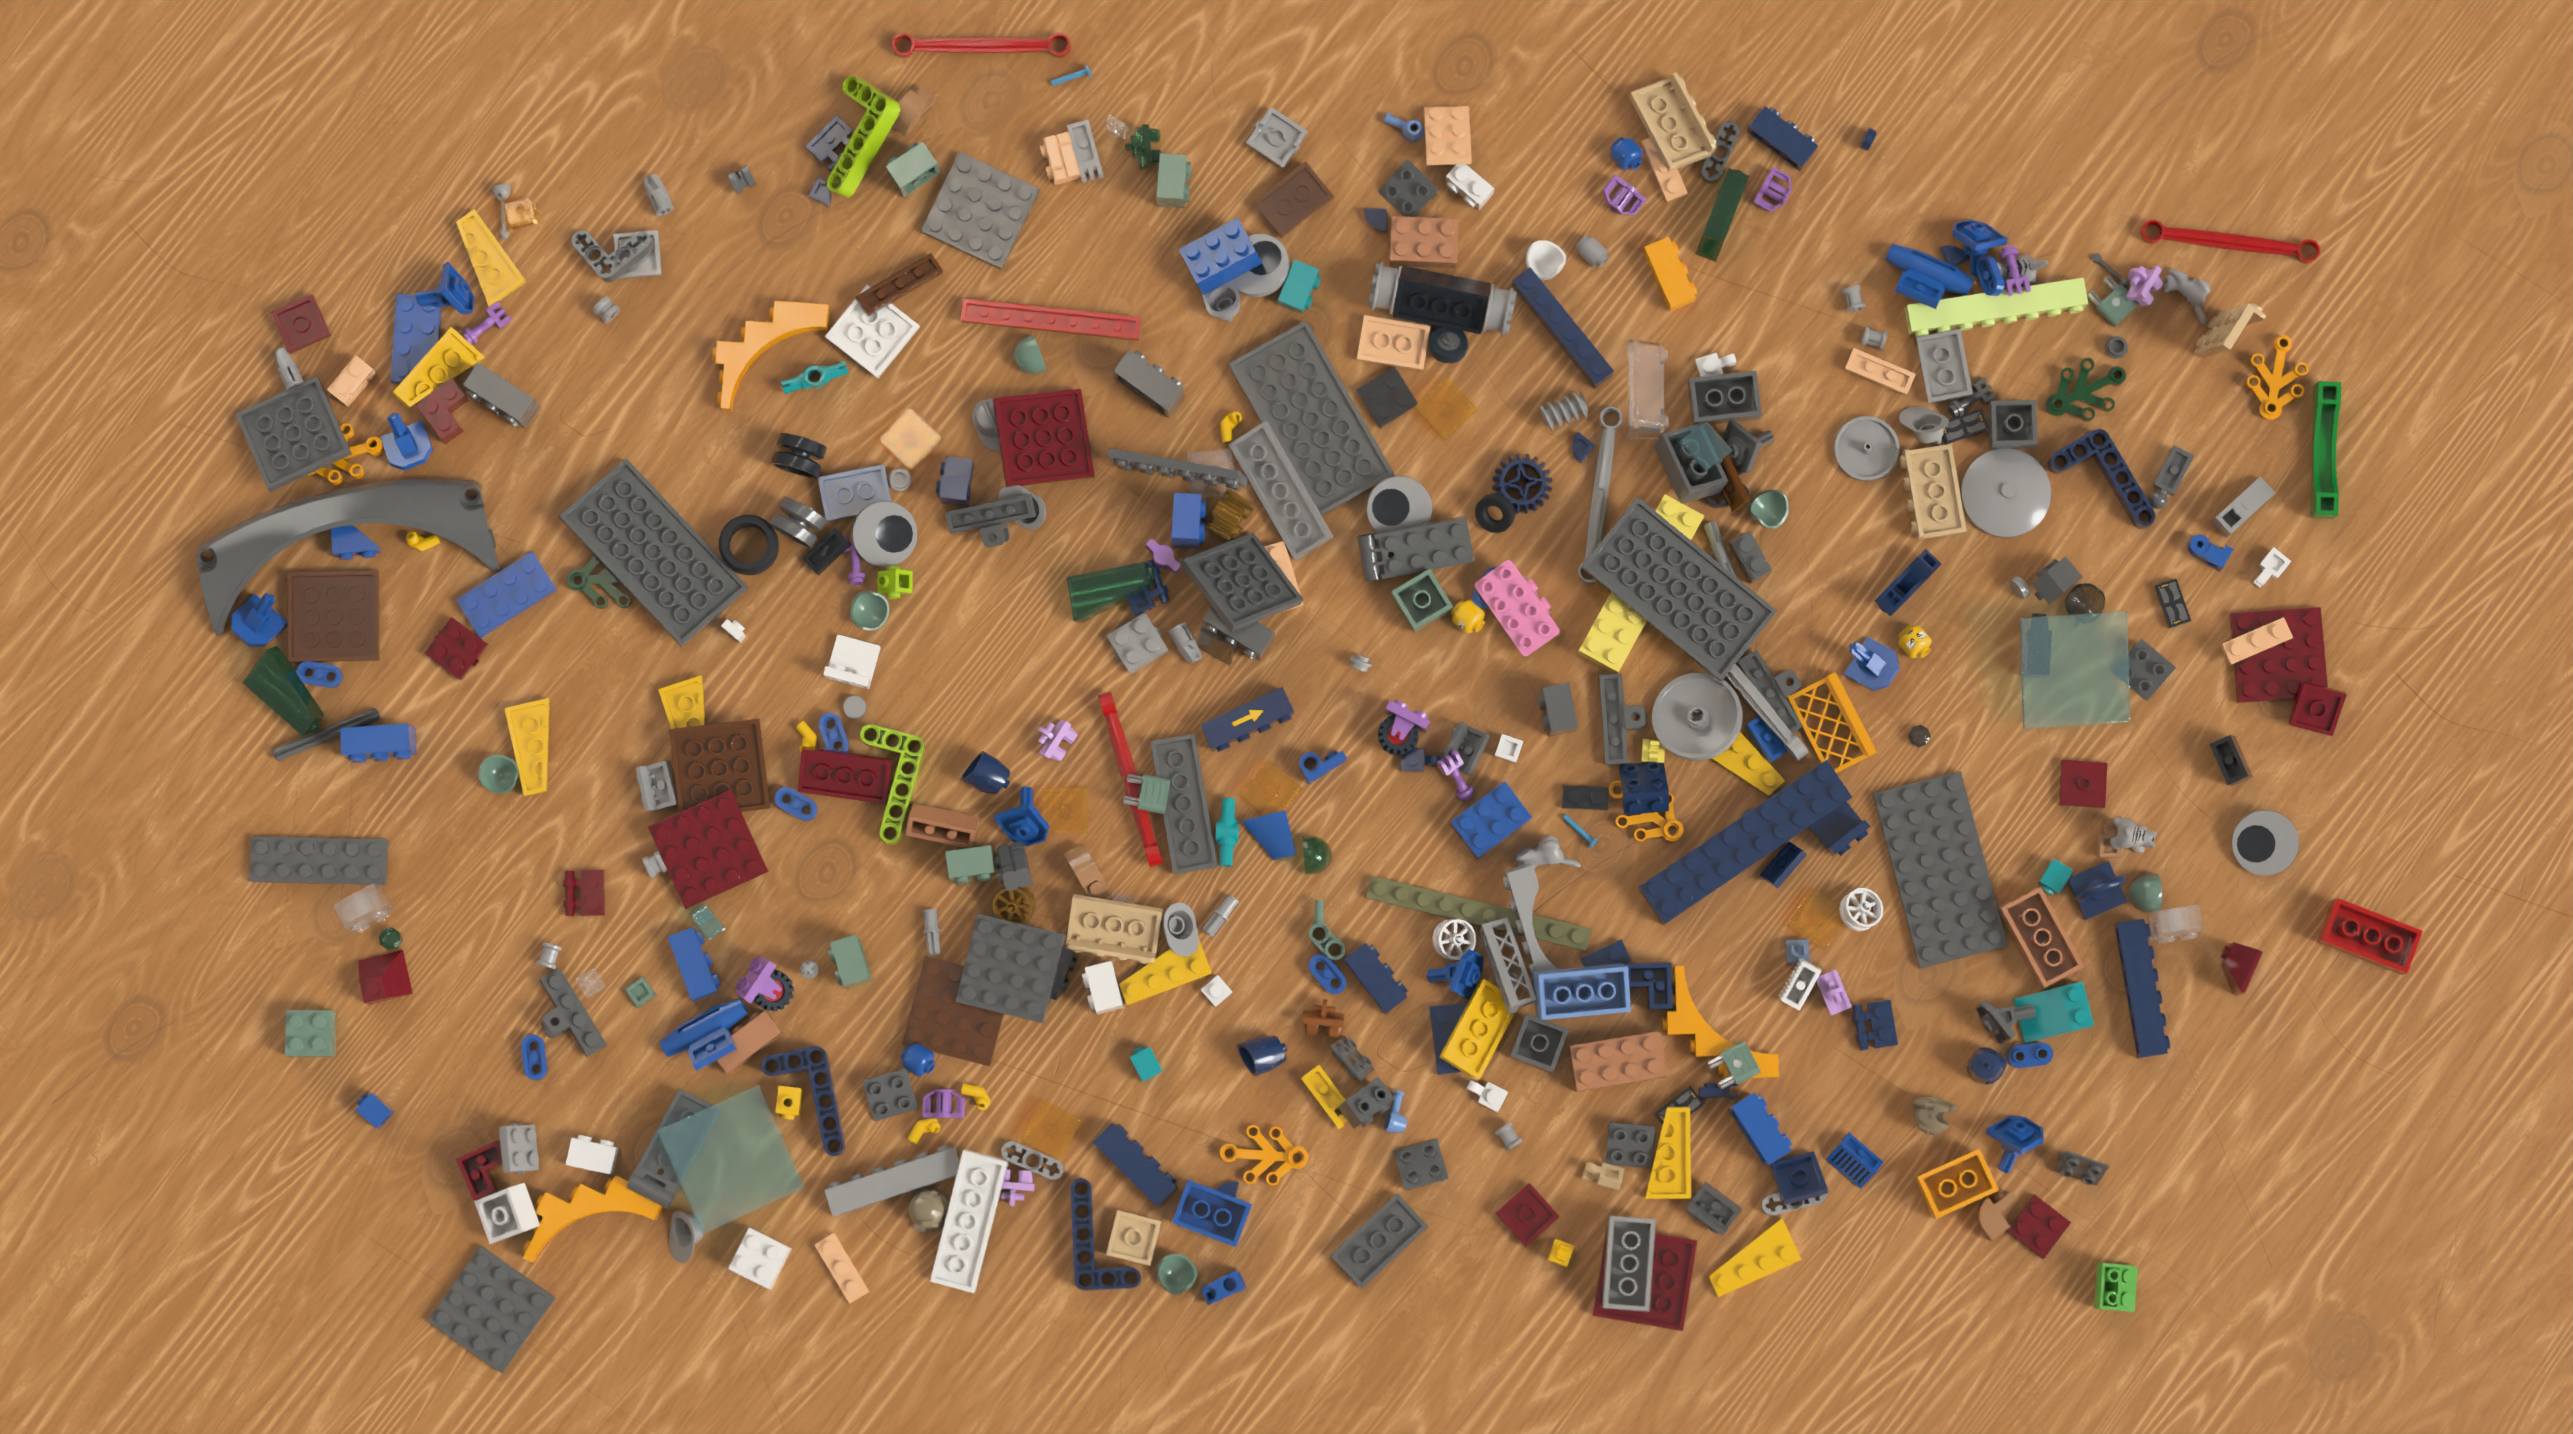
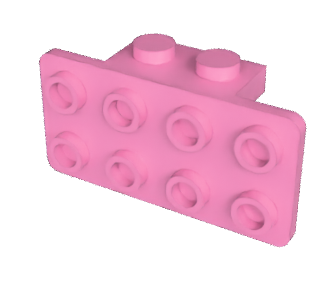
M1506 560L1475 583V588L1523 656L1530 655L1560 633L1559 627L1550 616L1552 613L1549 610L1551 605L1544 596L1542 598L1536 591L1539 588L1534 580L1523 577L1511 560Z

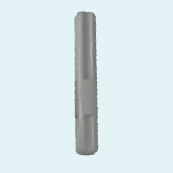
M1715 521L1706 523L1704 529L1716 561L1736 577L1717 523Z

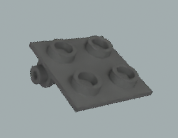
M1408 159L1379 190L1404 217H1415L1430 200L1436 197L1439 191Z
M2141 638L2113 670V673L2145 700H2148L2176 667Z
M1343 1036L1330 1046L1333 1051L1332 1054L1339 1061L1342 1059L1341 1064L1345 1063L1347 1065L1346 1070L1350 1068L1348 1072L1355 1080L1358 1079L1361 1082L1375 1070L1370 1059L1357 1050V1045L1350 1038Z
M906 1068L862 1080L874 1121L918 1109Z
M1610 1122L1608 1126L1605 1163L1651 1168L1655 1126Z
M1437 1139L1393 1151L1405 1191L1449 1179Z
M2066 1150L2064 1153L2060 1152L2058 1156L2059 1162L2055 1166L2054 1171L2059 1172L2065 1177L2079 1179L2087 1185L2097 1186L2108 1170L2109 1165Z

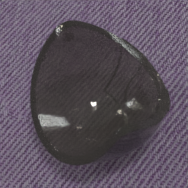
M2078 584L2073 587L2066 597L2065 606L2067 612L2080 623H2091L2102 613L2105 606V595L2093 584Z

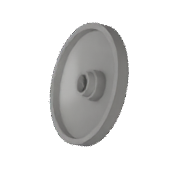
M1995 449L1981 455L1970 465L1963 477L1960 495L1963 510L1976 528L1993 537L2014 538L2028 533L2042 521L2050 505L2051 486L2043 467L2029 454L2016 449Z
M1689 673L1674 679L1659 693L1652 711L1653 728L1662 746L1674 756L1690 761L1711 759L1726 751L1739 735L1743 721L1742 706L1734 689L1725 680L1719 681L1709 673Z

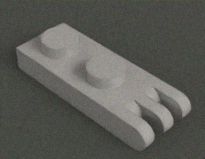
M1089 120L1067 125L1082 183L1087 182L1085 173H1089L1091 181L1095 180L1093 171L1096 170L1098 177L1104 178Z

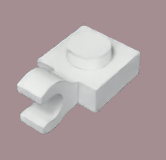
M1717 353L1695 359L1700 377L1723 374L1722 368L1736 365L1734 354L1719 359Z
M2273 547L2258 565L2263 571L2253 583L2261 588L2270 576L2276 580L2291 561Z
M1471 1080L1466 1088L1480 1096L1477 1101L1478 1103L1495 1112L1499 1111L1508 1094L1507 1091L1490 1082H1487L1485 1087Z

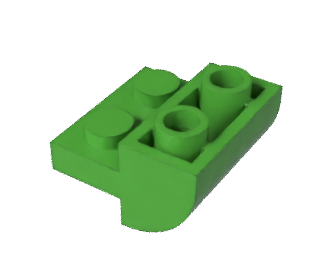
M2097 1263L2094 1309L2135 1312L2138 1266Z

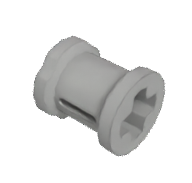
M1860 285L1841 290V294L1844 295L1848 307L1846 309L1847 313L1859 311L1866 307L1865 303H1862L1860 296Z
M1866 326L1861 345L1867 344L1878 347L1880 351H1883L1888 332L1884 331L1882 333L1871 330L1869 326Z
M542 942L543 951L540 960H537L536 964L556 969V958L558 952L562 951V947Z
M1512 1122L1494 1132L1506 1146V1152L1523 1142V1139L1519 1138L1512 1128Z

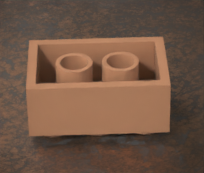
M1392 216L1389 265L1456 268L1459 219Z

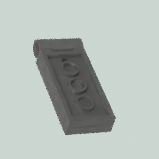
M1465 516L1357 536L1365 581L1474 562L1468 523ZM1392 551V556H1388V552Z
M679 1089L626 1188L668 1208L717 1120L720 1109ZM659 1171L664 1172L662 1175L658 1174Z

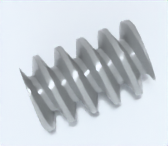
M1581 390L1579 397L1576 393H1571V400L1567 396H1563V403L1559 399L1554 400V406L1550 402H1546V410L1542 405H1538L1545 426L1548 425L1551 430H1554L1555 422L1562 427L1564 419L1568 424H1571L1572 416L1579 421L1580 413L1585 418L1588 417L1587 404Z

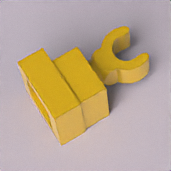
M1555 1239L1547 1261L1567 1267L1574 1245Z

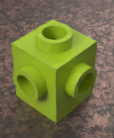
M888 566L887 570L878 571V593L887 595V599H900V595L912 594L913 571L901 570L899 566Z

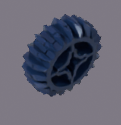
M1517 454L1515 462L1509 456V465L1502 461L1500 465L1504 470L1496 468L1495 472L1500 476H1493L1492 481L1499 483L1493 485L1492 490H1499L1497 494L1507 497L1512 502L1513 506L1516 507L1515 514H1519L1520 508H1523L1524 514H1528L1529 506L1535 512L1537 510L1535 503L1543 507L1544 502L1541 498L1548 500L1550 497L1544 491H1552V487L1546 485L1552 482V478H1545L1550 473V470L1542 471L1541 469L1545 466V463L1541 462L1537 466V457H1534L1532 462L1528 461L1529 454L1525 455L1524 460H1521V455ZM1523 467L1533 470L1539 478L1528 477ZM1517 468V477L1504 483L1506 474L1510 470ZM1520 477L1525 480L1524 482L1527 481L1528 483L1525 486L1524 494L1523 489L1517 486ZM1541 485L1539 493L1534 498L1528 500V490ZM1506 490L1518 492L1521 501L1510 497Z

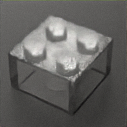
M374 883L333 905L345 929L352 932L357 931V933L367 930L370 927L369 924L375 920L381 922L389 918V913L394 911L383 889Z
M2199 904L2154 911L2147 914L2151 942L2158 941V945L2172 943L2176 941L2177 937H2180L2181 941L2192 940L2198 937V933L2204 931Z

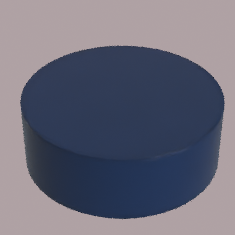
M1870 127L1866 130L1859 148L1865 151L1869 150L1876 137V130Z

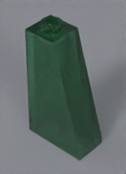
M1728 168L1695 253L1696 255L1714 262L1717 261L1749 178L1742 171Z
M1140 562L1066 577L1074 622L1084 623L1152 587V580L1155 579L1153 567H1150L1146 562Z
M278 646L267 649L243 681V684L302 736L310 732L312 734L315 733L322 725L320 721L324 717V713Z

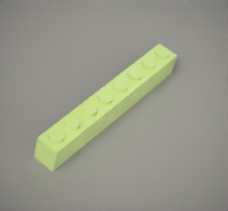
M2084 278L2030 286L2031 292L2027 293L2024 287H2021L2022 294H2017L2015 288H2013L2012 296H2008L2007 290H2003L1999 296H1989L1981 293L1942 299L1939 301L1936 309L1923 303L1910 304L1905 308L1909 335L1915 334L1916 337L1929 335V332L1937 331V333L1951 331L1952 328H1959L1961 331L1973 328V325L1981 324L1982 327H1989L1995 325L1997 321H2003L2004 324L2016 322L2017 318L2023 317L2026 320H2034L2042 314L2053 317L2061 315L2062 311L2068 310L2070 313L2082 312L2083 308L2088 305Z

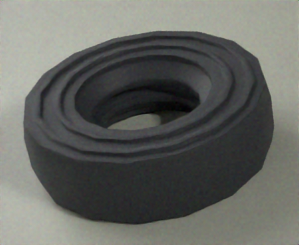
M1491 493L1485 495L1477 503L1475 516L1478 523L1485 530L1491 533H1501L1513 524L1515 508L1507 497ZM1490 506H1496L1501 510L1503 515L1501 520H1494L1489 516L1488 508Z

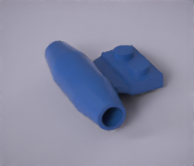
M1896 244L1891 245L1885 259L1903 271L1895 292L1934 309L1937 308L1944 290L1967 296L1975 280L1952 264L1920 250Z
M740 998L714 1006L678 1026L659 1041L667 1057L688 1051L692 1065L697 1071L736 1050L732 1035L728 1029L745 1017L748 1011Z

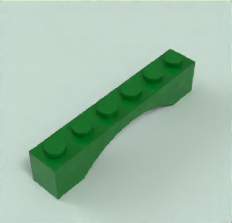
M2318 381L2313 386L2311 518L2334 519L2339 513L2336 445L2341 406V382Z

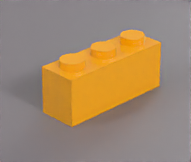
M1667 237L1645 246L1643 253L1669 312L1694 302L1697 290L1694 283L1689 282L1686 274H1688V270L1684 261L1680 262L1677 256L1679 249L1675 241L1671 242L1670 238Z

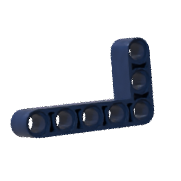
M2096 429L2055 452L2048 461L2049 470L2054 474H2061L2093 456L2133 525L2138 529H2146L2154 522L2156 514L2105 430ZM2093 436H2100L2103 439V445H2096L2093 442ZM2074 447H2081L2084 455L2082 457L2076 456L2073 451ZM2111 455L2115 463L2113 465L2107 464L2104 456ZM2057 457L2062 458L2065 466L2062 468L2057 467L2054 459ZM2117 474L2125 476V484H2119L2116 481ZM2129 493L2135 494L2137 496V503H2130L2127 495ZM2139 513H2146L2149 521L2147 523L2141 522L2139 520Z
M813 1046L765 1057L761 1063V1068L766 1075L771 1077L805 1070L809 1071L823 1148L828 1155L833 1157L842 1155L846 1149L827 1052L819 1046ZM814 1051L822 1052L823 1059L821 1062H812L811 1055ZM794 1055L799 1056L801 1060L800 1065L796 1068H792L789 1065V1059ZM770 1060H776L778 1063V1069L775 1072L767 1070V1063ZM819 1073L827 1075V1082L824 1085H818L815 1081ZM824 1095H829L832 1099L831 1105L827 1108H823L820 1105V1099ZM829 1117H833L836 1121V1126L832 1130H827L824 1126L825 1120ZM832 1140L840 1142L841 1147L838 1152L832 1153L829 1150V1143Z
M1084 1178L1076 1179L1071 1184L1074 1278L1076 1286L1081 1290L1128 1289L1137 1287L1141 1282V1274L1135 1268L1095 1269L1092 1186ZM1079 1182H1084L1088 1186V1191L1084 1195H1078L1075 1192V1186ZM1080 1205H1086L1089 1209V1213L1085 1218H1079L1076 1214V1209ZM1080 1228H1087L1090 1232L1089 1238L1085 1241H1081L1077 1237V1232ZM1084 1250L1088 1251L1091 1255L1090 1261L1086 1264H1082L1078 1260L1079 1253ZM1129 1271L1135 1272L1138 1277L1136 1283L1132 1285L1127 1284L1124 1279L1125 1274ZM1107 1272L1112 1273L1115 1278L1114 1283L1110 1286H1106L1102 1282V1276ZM1085 1273L1089 1274L1092 1278L1091 1284L1087 1287H1083L1079 1283V1277Z

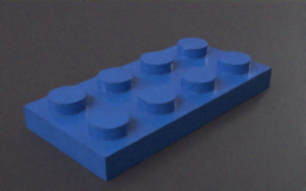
M396 294L391 383H401L440 339L442 307H439L438 302L418 304L416 294Z
M532 551L456 600L479 637L482 638L557 589Z

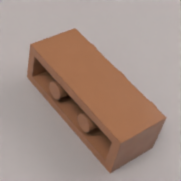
M913 803L909 814L906 835L962 848H973L980 817Z
M760 1010L749 1017L750 1022L744 1027L740 1024L731 1031L736 1050L717 1060L726 1074H731L783 1034L767 1011L762 1013Z

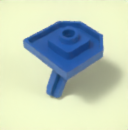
M1966 220L1956 222L1953 226L1952 236L1964 243L1965 255H1970L1972 276H1978L1976 273L1977 260L1982 254L1988 252V248L2006 245L2008 241L2007 237L1983 222Z
M449 262L444 263L442 266L441 283L437 285V290L416 293L418 304L438 302L439 307L453 305L460 314L466 315L474 310L475 298L469 284Z
M391 413L387 417V421L393 432L381 436L390 465L405 471L425 463L433 448L424 422L421 420L405 427L400 414Z
M254 593L231 615L232 633L248 647H265L288 625V621L272 608L275 603L274 595L265 593L260 598Z
M1868 636L1862 645L1859 642L1850 644L1849 652L1854 658L1844 672V675L1871 691L1888 687L1900 669L1897 653Z
M1031 787L1021 788L1020 806L994 815L993 819L1012 842L1021 841L1024 846L1028 847L1044 842L1047 838L1049 824L1040 815L1038 809L1033 806V789Z
M1469 949L1460 958L1458 963L1446 964L1445 968L1429 969L1427 973L1428 982L1449 981L1451 982L1449 990L1464 999L1470 1000L1483 971V956Z
M2008 1116L1988 1127L1986 1131L1987 1135L2002 1143V1148L2005 1149L1998 1165L1999 1170L2004 1173H2010L2018 1155H2023L2040 1145L2044 1139L2041 1126L2026 1117Z

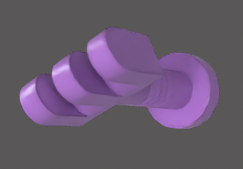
M2014 245L2002 248L2000 255L2002 259L2007 260L2011 279L2005 280L2008 296L2013 295V286H2015L2017 294H2022L2021 285H2024L2026 293L2031 292L2028 276L2020 277L2015 259L2019 255L2018 249H2015Z
M496 302L486 309L489 317L472 330L468 327L464 329L465 332L462 336L470 344H476L478 342L477 337L483 331L494 324L501 329L512 318L507 316L501 320L500 318L507 312L501 309L495 313L501 307L500 303Z
M852 541V544L844 551V553L851 552L852 573L847 574V580L850 581L851 585H861L863 580H865V574L860 572V555Z
M1453 750L1451 756L1447 755L1444 757L1446 764L1443 760L1437 762V765L1442 775L1447 776L1451 774L1458 787L1456 791L1457 797L1461 798L1462 801H1466L1473 797L1474 789L1472 785H1466L1458 767L1463 765L1464 762L1459 753Z

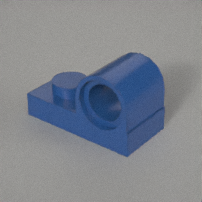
M1337 751L1330 753L1325 757L1326 761L1324 763L1315 753L1308 752L1304 754L1300 759V770L1308 784H1311L1346 762L1347 757L1344 752L1337 753ZM1306 759H1314L1317 765L1314 769L1308 770L1304 767V761Z

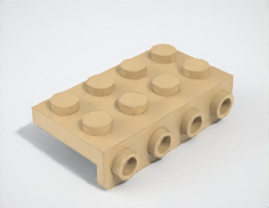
M1677 72L1671 74L1668 79L1630 93L1629 98L1668 172L1712 155L1716 148L1715 138L1706 128L1704 117L1697 111L1695 100L1688 94L1685 81L1679 77Z
M2248 303L2219 312L2217 317L2214 316L2207 326L2209 330L2206 335L2203 334L2196 343L2197 349L2194 353L2202 358L2230 350L2245 325L2265 319L2266 315L2262 313V308L2256 304Z
M1952 444L1904 450L1899 460L1901 469H1905L1906 478H1903L1905 491H1909L1910 499L1907 500L1908 512L1913 514L1914 521L1911 522L1912 534L1916 535L1917 540L1966 533Z
M1074 894L1065 948L1076 953L1084 951L1096 956H1114L1119 960L1133 959L1143 964L1154 962L1163 909Z

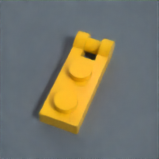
M1318 1065L1304 1075L1301 1080L1337 1128L1340 1129L1344 1126L1343 1123L1347 1119L1342 1113L1337 1116L1334 1110L1346 1100L1321 1066Z

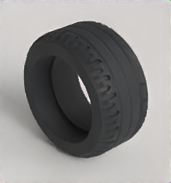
M741 515L735 517L724 526L720 533L718 542L720 555L724 562L739 574H760L772 566L779 552L778 536L769 522L759 516ZM745 527L760 529L766 535L768 541L765 554L759 560L752 563L739 562L730 551L732 537L737 531Z

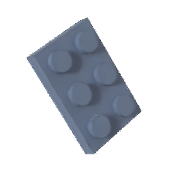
M884 464L818 477L827 522L855 517L863 508L874 502H891Z

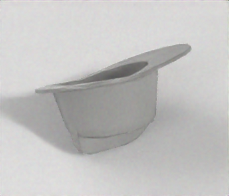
M1234 279L1205 295L1202 294L1206 309L1210 315L1220 320L1233 322V317L1240 310V294Z
M993 399L982 400L973 409V424L982 443L991 450L999 451L1000 446Z
M1923 406L1908 407L1899 415L1900 422L1905 427L1911 429L1916 439L1922 443L1940 444L1944 428L1949 422L1947 417Z
M1020 485L1003 487L999 492L998 500L1028 494L1032 495L1036 516L1015 522L1026 529L1033 530L1040 527L1046 517L1044 500L1039 495L1030 492Z
M1177 902L1170 905L1161 920L1162 933L1166 937L1169 948L1175 954L1184 957L1190 956L1197 950L1199 945L1194 912L1184 903Z
M678 1210L672 1215L669 1247L674 1259L680 1263L690 1260L694 1245L704 1235L701 1214H685L683 1211Z

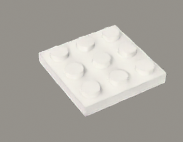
M866 285V287L861 291V293L868 290L871 287ZM855 299L825 337L878 379L920 326L893 304H889L867 317Z

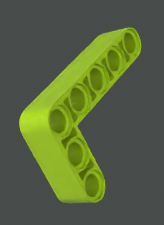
M849 76L845 79L843 91L866 107L867 111L827 180V188L843 197H850L854 194L900 113V105L897 101L869 82L856 76Z
M868 724L860 731L861 740L865 745L901 755L880 828L881 839L888 845H894L900 841L925 753V744L917 736ZM869 730L877 732V737L873 741L865 739V734ZM890 736H897L899 738V742L895 747L887 745V739ZM914 741L919 742L921 745L920 750L916 753H912L908 749L910 743ZM907 763H911L915 767L914 772L909 775L904 774L902 771L903 766ZM900 785H906L909 788L905 796L897 795V788ZM896 806L901 807L903 810L902 815L898 818L891 817L892 808ZM889 828H893L897 832L896 837L892 840H888L884 836L885 831Z

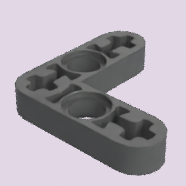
M577 231L572 237V244L598 276L608 283L619 278L654 247L653 239L644 231L634 234L609 256L587 231ZM584 239L590 247L586 249L580 243V240ZM641 240L646 242L644 246L639 243ZM632 247L637 250L636 253L632 250ZM594 252L601 253V256L598 260H590V257ZM623 253H631L629 260L620 261ZM604 263L611 270L610 274H607L601 267Z

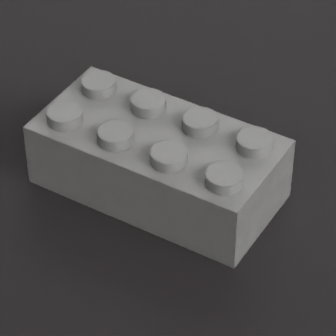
M1608 1216L1602 1308L1649 1312L1656 1219Z

